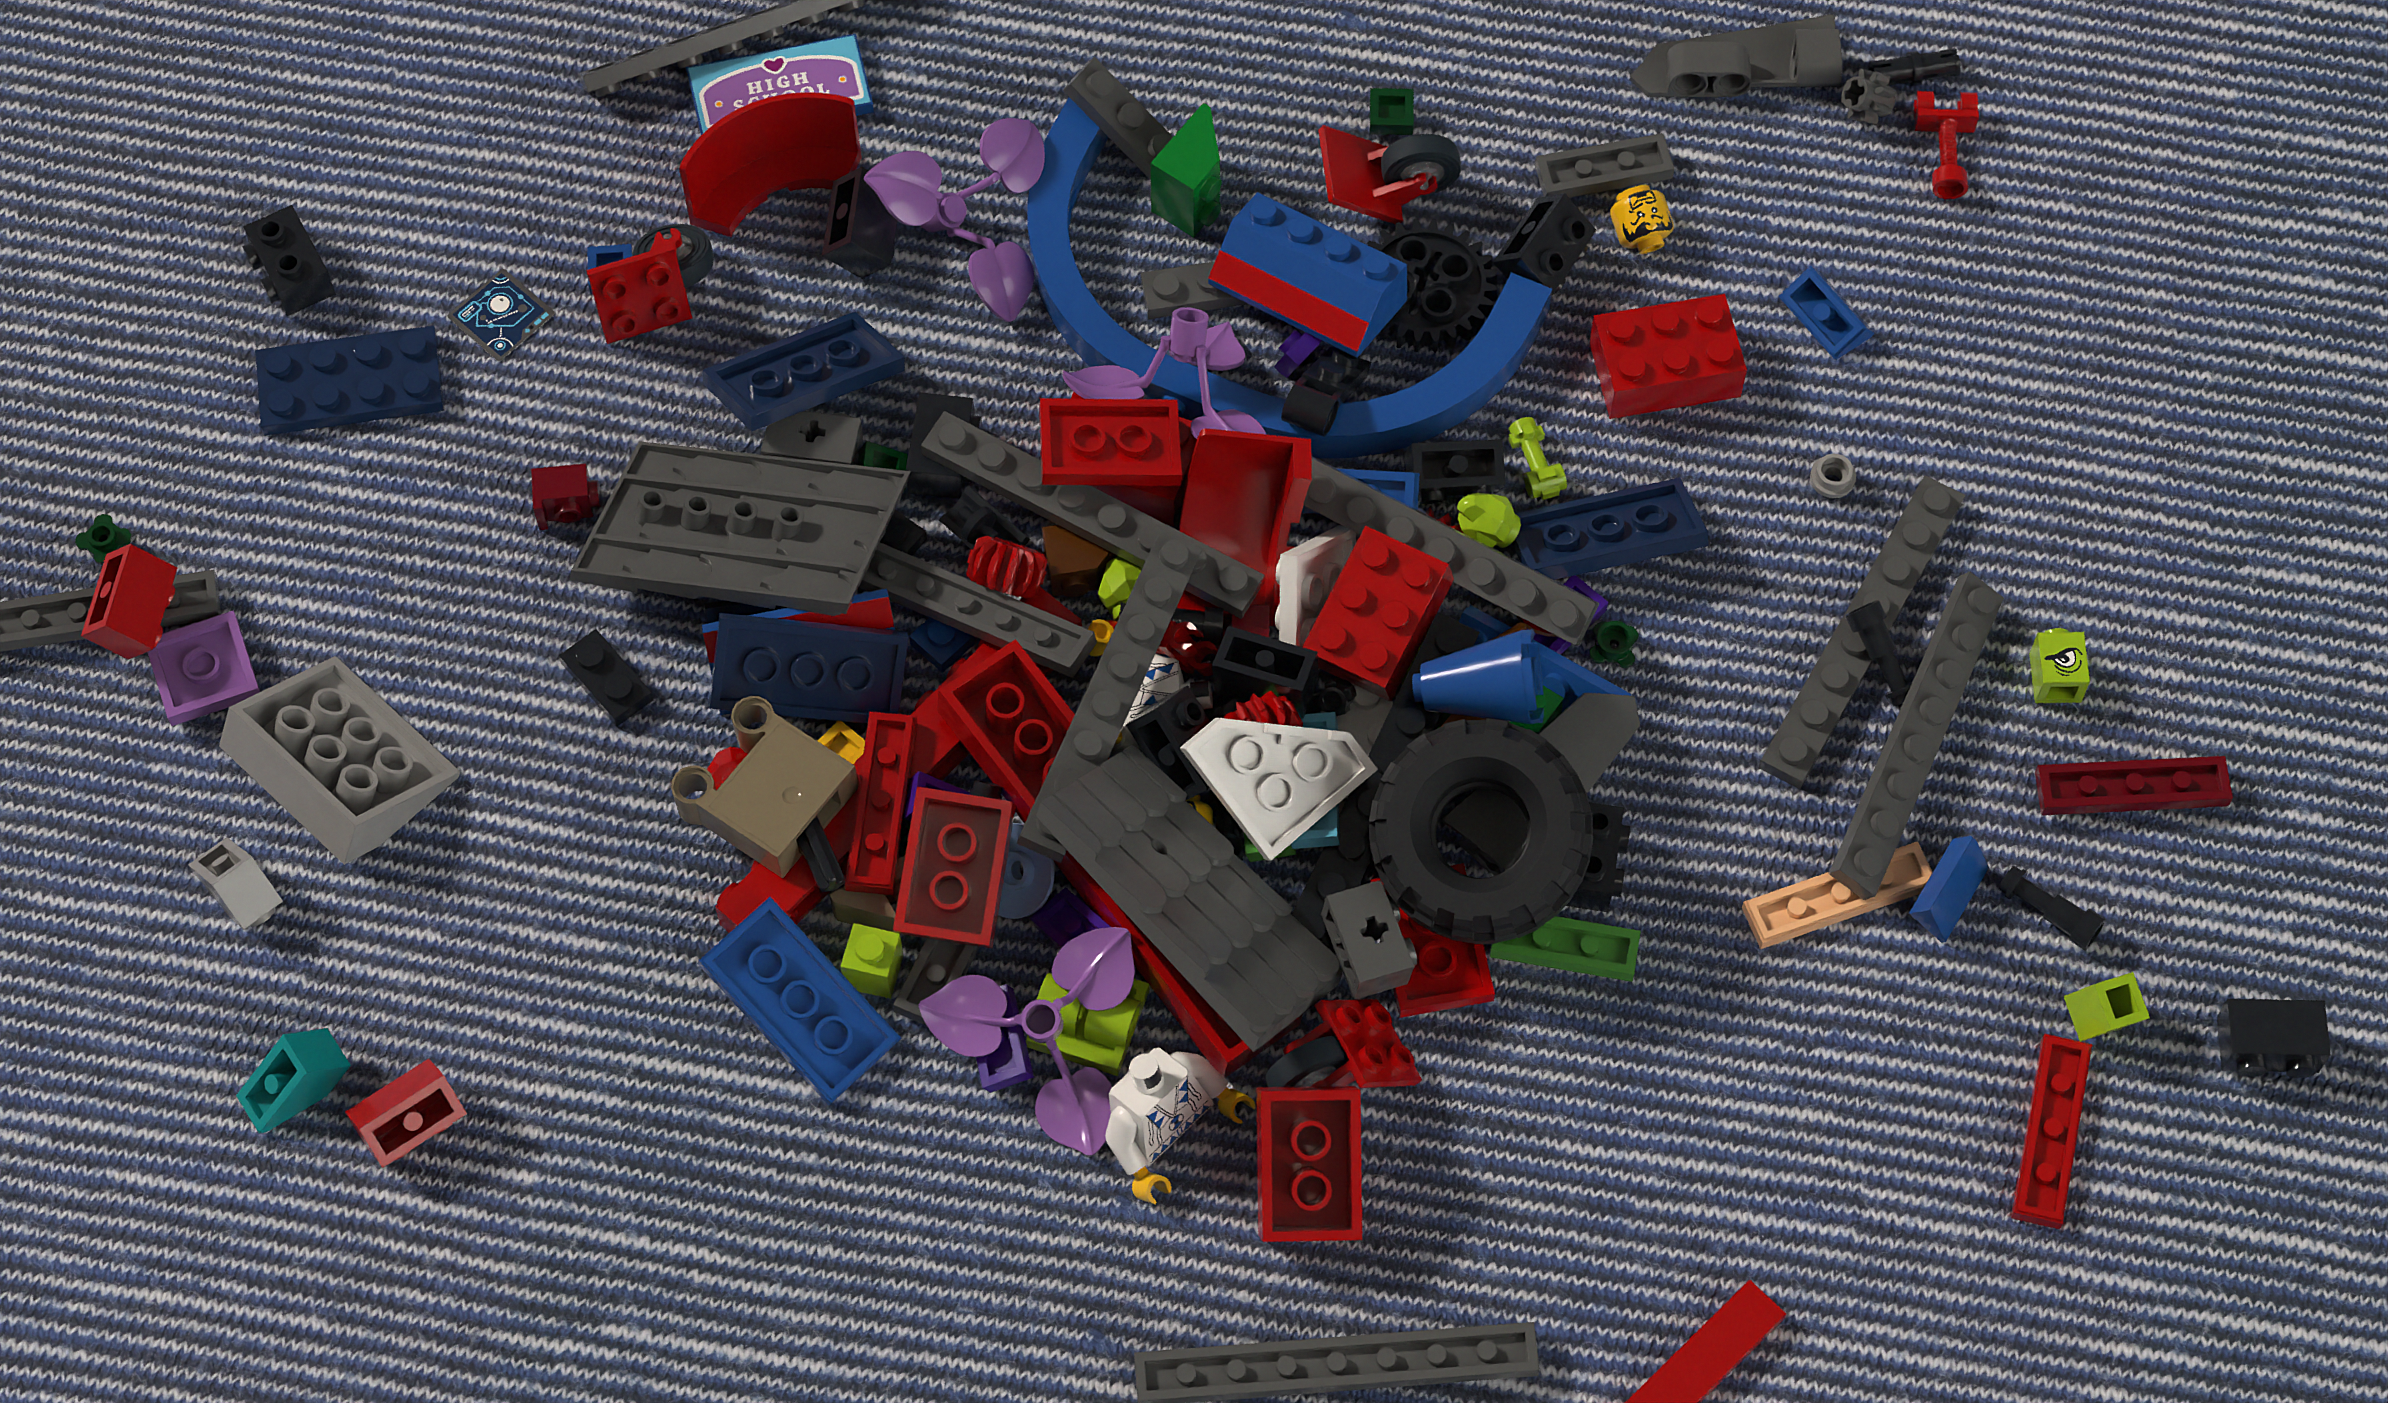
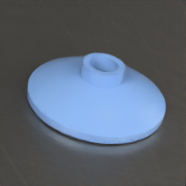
M1013 823L998 912L999 916L1011 919L1032 915L1045 904L1051 893L1055 874L1053 859L1017 844L1019 835L1024 827V824ZM1021 863H1022V866H1023V877H1022V875H1021V873H1020V865H1021Z

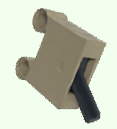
M749 696L741 699L732 710L731 720L738 745L745 753H748L747 756L717 791L713 777L707 769L701 766H687L679 770L671 782V790L678 813L685 822L692 825L705 826L781 878L804 855L818 889L821 892H834L845 883V876L824 829L858 790L859 783L855 765L775 714L771 704L766 699L759 696ZM755 722L764 723L763 726L755 730L746 728ZM695 791L705 792L704 795L697 799L686 798Z

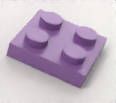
M234 610L163 633L157 646L147 652L171 726L228 708L261 692Z

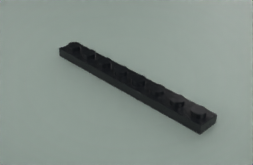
M1437 612L1368 755L1378 770L1349 794L1339 815L1340 845L1324 846L1292 912V915L1328 949L1332 941L1321 912L1326 896L1358 887L1371 862L1369 819L1372 801L1379 787L1380 779L1390 763L1396 760L1407 748L1408 744L1423 733L1427 734L1434 730L1441 715L1440 712L1426 711L1423 702H1415L1412 676L1413 674L1420 673L1422 663L1474 646L1480 633Z

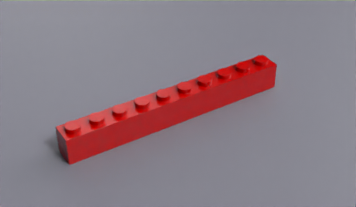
M1041 587L1034 597L1021 598L1019 600L1082 627V620ZM981 639L978 649L967 660L964 658L958 660L949 670L946 680L935 691L928 690L917 701L914 712L911 714L917 716V729L910 778L920 771L943 780L970 753L937 711L938 690L1001 649V647ZM1034 662L1045 677L1053 671V669ZM861 755L853 764L856 768L858 783L860 780L863 755ZM858 790L824 829L844 876H846ZM804 855L799 858L783 878L755 860L751 866V872L740 883L734 882L724 889L718 898L715 908L720 926L730 933L763 902L771 897L797 925L830 891L821 892L818 889Z

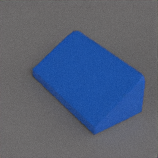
M1812 266L1806 269L1778 296L1835 360L1864 343L1875 334L1831 283Z
M1972 836L1952 839L1909 912L1913 918L1941 943L1947 941L1989 869L1978 842Z

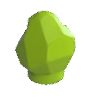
M1475 493L1465 496L1457 504V510L1459 511L1458 521L1465 535L1491 548L1495 545L1500 548L1507 547L1516 539L1520 531L1521 520L1514 513L1512 504L1506 496Z
M1116 556L1106 563L1105 572L1098 591L1101 602L1108 612L1113 615L1114 621L1119 620L1121 602L1127 603L1142 570L1141 567L1120 556Z

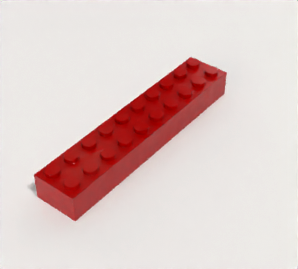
M1015 639L939 689L937 711L994 784L1002 786L1001 794L1007 801H1012L1015 804V812L1025 824L1075 714ZM1066 851L1061 863L1053 860L1094 913L1110 927L1129 930L1134 966L1209 1063L1224 1078L1300 1025L1303 1014L1253 1052L1068 851Z

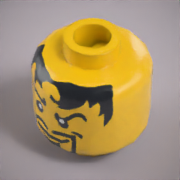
M1649 185L1635 186L1619 193L1616 196L1617 202L1610 209V216L1621 246L1629 249L1638 248L1639 254L1651 253L1662 248L1665 245L1663 239L1674 228L1663 193L1657 190H1650Z

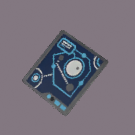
M501 269L450 312L447 317L493 358L501 361L554 316L555 312L507 270Z

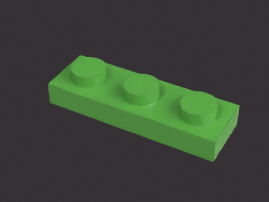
M1556 916L1538 928V930L1523 937L1492 944L1490 957L1632 982L1641 931Z

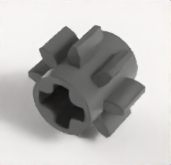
M1862 68L1859 71V77L1847 79L1843 87L1841 103H1844L1850 109L1847 118L1877 125L1878 117L1891 114L1897 92L1887 85L1890 81V76Z

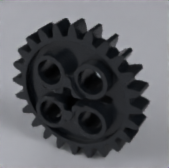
M1414 219L1412 230L1408 231L1398 222L1396 223L1394 236L1381 230L1379 244L1368 241V246L1407 264V301L1381 330L1380 339L1385 340L1392 334L1396 335L1397 348H1401L1407 340L1413 341L1414 352H1419L1423 342H1429L1433 353L1438 351L1439 341L1443 340L1451 349L1455 348L1456 335L1461 336L1467 341L1471 340L1472 327L1481 330L1485 322V316H1489L1493 309V301H1496L1498 287L1495 286L1498 273L1497 270H1492L1493 257L1492 255L1482 256L1483 243L1477 242L1469 245L1470 232L1468 230L1458 237L1453 235V223L1447 225L1444 231L1438 230L1436 219L1431 220L1428 228H1422L1419 220ZM1441 256L1434 267L1433 280H1429L1426 284L1434 257ZM1414 258V259H1418V260H1420V261H1419V262H1409V261H1407L1406 259ZM1457 273L1461 277H1450L1447 274ZM1424 288L1417 313L1410 315V312L1417 303L1418 290ZM1441 308L1445 310V312L1438 313L1433 312L1430 309Z

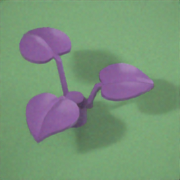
M1005 118L991 123L985 129L980 139V156L984 165L993 173L984 180L955 194L951 192L942 194L937 191L942 181L941 169L932 157L920 151H905L883 159L870 169L863 179L876 192L887 211L896 220L908 226L921 225L928 232L946 230L949 237L958 236L985 246L986 249L973 252L969 258L968 270L971 283L980 299L993 314L1005 322L1015 320L1033 287L1034 269L1029 256L1014 242H1002L995 247L992 239L961 229L959 225L964 221L967 213V207L964 202L965 198L994 184L999 179L1005 189L1014 194L1027 191L1038 181L1044 167L1045 151L1042 137L1035 124L1030 120Z
M1184 307L1173 311L1170 336L1161 337L1160 347L1146 374L1141 378L1127 368L1114 365L1089 367L1076 372H1066L1063 370V379L1066 384L1084 399H1144V391L1141 388H1146L1150 385L1167 350H1169L1170 356L1175 360L1194 366L1198 365L1205 416L1197 417L1191 422V433L1196 439H1198L1200 431L1205 428L1266 434L1262 425L1244 412L1227 409L1217 413L1212 408L1207 369L1222 371L1237 368L1245 361V351L1236 339L1229 321L1207 329L1209 316L1204 311L1196 308Z
M1118 927L1100 928L1083 933L1067 942L1054 959L1052 976L1060 987L1070 992L1062 998L1055 999L1053 1003L1042 999L1034 1000L1025 1006L1022 1014H1017L1014 1017L1002 1018L1007 1010L1006 995L995 981L981 975H967L957 978L919 1003L920 1013L929 1030L946 1047L963 1056L982 1057L995 1052L1002 1040L1001 1027L1022 1025L1023 1030L1032 1040L1038 1043H1046L1063 1079L1047 1082L1038 1093L1035 1103V1114L1040 1127L1054 1141L1087 1156L1096 1154L1106 1142L1105 1134L1111 1115L1109 1093L1112 1085L1104 1074L1092 1067L1080 1069L1071 1076L1055 1039L1059 1037L1063 1030V1017L1059 1011L1072 1003L1076 997H1078L1084 1007L1093 1011L1112 1009L1127 998L1132 989L1135 975L1132 941L1129 930Z

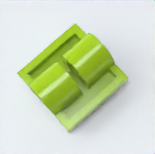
M1048 972L1041 985L1037 1000L1042 999L1053 1003L1055 999L1066 996L1070 991L1060 987L1054 981L1052 973ZM1134 979L1132 989L1127 998L1112 1009L1104 1011L1089 1010L1081 1004L1078 997L1072 1003L1063 1007L1059 1011L1063 1017V1030L1059 1037L1055 1039L1063 1058L1118 1076L1149 994V983ZM1027 1035L1026 1045L1028 1048L1051 1055L1046 1043L1035 1042Z

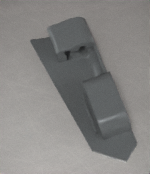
M1829 14L1769 26L1656 44L1645 60L1630 75V81L1647 97H1735L1745 94L1750 87H1840L1842 78L1839 29H1835L1834 15Z
M1583 693L1538 733V735L1548 740L1550 744L1565 756L1578 774L1586 793L1589 792L1640 727L1635 696ZM1474 789L1442 817V822L1462 836L1458 844L1494 876L1511 868L1524 851L1527 841L1526 819L1519 806L1501 792L1491 789Z

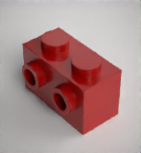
M128 544L106 554L81 637L128 660L153 650L163 634L161 622L165 608L171 603L175 594L173 582L178 567L133 544Z
M430 1059L425 1060L345 1111L367 1149L382 1168L404 1157L413 1148L435 1134L446 1130L454 1122L467 1115L447 1079Z

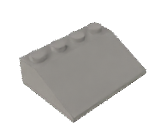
M336 656L230 706L219 744L223 751L344 865L379 847L457 780L460 771Z

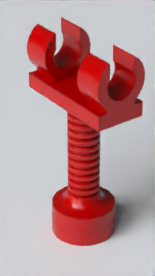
M1916 91L1917 100H1914L1915 131L1939 133L1940 167L1932 173L1933 193L1942 199L1959 198L1968 191L1967 171L1958 165L1956 132L1975 133L1979 119L1978 94L1960 92L1961 101L1957 102V110L1934 109V92Z
M1105 620L1115 629L1118 621ZM1170 621L1156 654L1167 655L1169 658L1178 660L1180 668L1185 673L1193 674L1194 670H1196L1203 676H1212V664L1202 663V660L1208 654L1216 655L1218 648L1209 641L1196 643L1189 635L1204 636L1194 624L1190 622L1177 624L1175 621Z

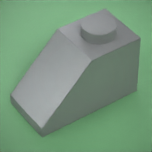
M228 837L188 864L227 915L243 930L248 926L255 927L267 921L274 914V908L283 902L253 857Z

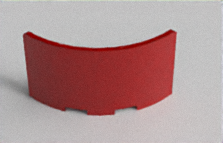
M817 92L789 93L752 102L721 118L695 141L684 156L679 167L690 225L731 237L740 222L757 206L767 201V195L786 187L789 188V192L809 188L832 190L833 181L856 170L862 158L855 102L849 97Z
M1205 428L1199 433L1190 463L1179 531L1264 574V584L1251 605H1269V626H1276L1275 614L1280 604V585L1276 581V567L1280 560V554L1295 547L1287 545V541H1289L1291 523L1300 522L1305 497L1312 481L1311 439ZM1184 590L1177 608L1200 611H1204L1205 606L1219 607Z

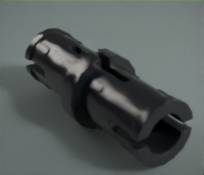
M1956 48L1919 54L1918 51H1910L1903 57L1870 61L1868 70L1889 75L1890 81L1887 84L1888 86L1905 83L1917 86L1921 85L1924 80L1958 76L1960 74V58L1957 55Z

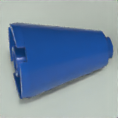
M1534 629L1520 630L1422 663L1420 673L1413 674L1412 676L1415 702H1423L1425 710L1525 724L1543 723L1544 708H1537L1536 695L1544 694L1538 643H1531L1535 635Z

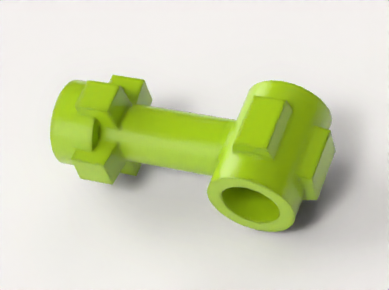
M1524 417L1513 422L1509 426L1510 434L1508 440L1512 449L1521 447L1531 471L1523 474L1525 488L1531 499L1541 497L1542 500L1559 496L1561 490L1567 489L1566 475L1560 463L1550 466L1547 463L1539 441L1544 440L1545 437L1542 426H1537L1532 417Z

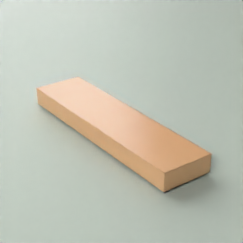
M1917 841L1895 850L1875 897L1863 900L1827 872L1744 901L1742 910L1760 949L1918 895L1922 892L1933 871Z

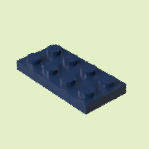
M854 311L702 370L703 385L747 428L754 431L905 371V356Z
M434 325L255 350L260 422L264 436L444 411L438 338Z
M1680 477L1515 513L1521 520V527L1516 539L1512 542L1520 563L1553 580L1709 546L1708 530Z
M719 613L709 708L732 711L735 704L741 699L749 696H759L771 704L775 714L784 716L868 723L869 712L899 714L909 640L908 632Z

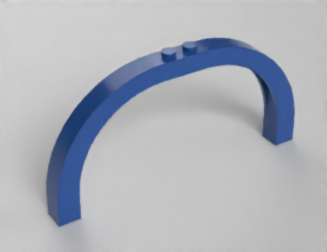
M1068 98L1043 143L1045 151L1044 167L1040 178L1029 189L1028 241L1030 259L1034 269V279L1040 298L1052 322L1069 346L1090 367L1114 365L1127 368L1141 378L1146 374L1158 350L1129 334L1103 310L1086 287L1077 269L1071 250L1069 231L1077 196L1109 137L1071 98ZM1511 273L1481 330L1455 359L1432 376L1409 388L1366 401L1342 403L1334 423L1325 437L1282 421L1281 415L1286 399L1273 397L1247 388L1207 371L1211 406L1217 413L1227 409H1234L1252 416L1262 425L1268 435L1311 439V453L1315 458H1354L1377 455L1409 447L1412 443H1420L1458 425L1481 409L1505 386L1531 349L1549 313L1552 288ZM1165 354L1150 385L1146 388H1141L1144 391V399L1178 400L1179 417L1191 421L1197 417L1205 416L1198 367L1177 361Z

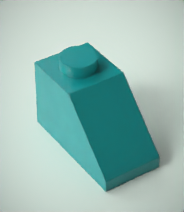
M328 1028L283 1034L237 1093L236 1097L259 1134L266 1133L328 1096L351 1065Z

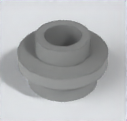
M1828 454L1814 463L1810 473V481L1813 488L1822 496L1840 498L1852 491L1856 482V471L1845 456ZM1835 475L1840 481H1830L1825 476Z

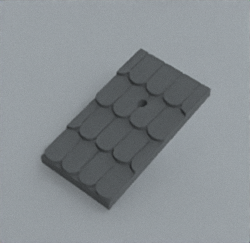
M639 441L571 570L570 580L636 593L638 589L692 599L704 596L769 609H775L777 605L831 616L841 613L846 614L854 600L865 572L869 568L871 559L885 533L892 514L900 501L911 471Z
M1132 744L1124 749L1123 752L1100 764V767H1095L1079 777L1077 781L1071 782L1055 792L1053 796L1051 795L1041 801L1036 817L1245 1044L1255 1052L1338 986L1343 970L1340 968L1337 956L1291 915L1293 907L1233 853L1234 848L1231 842L1185 801L1187 793Z

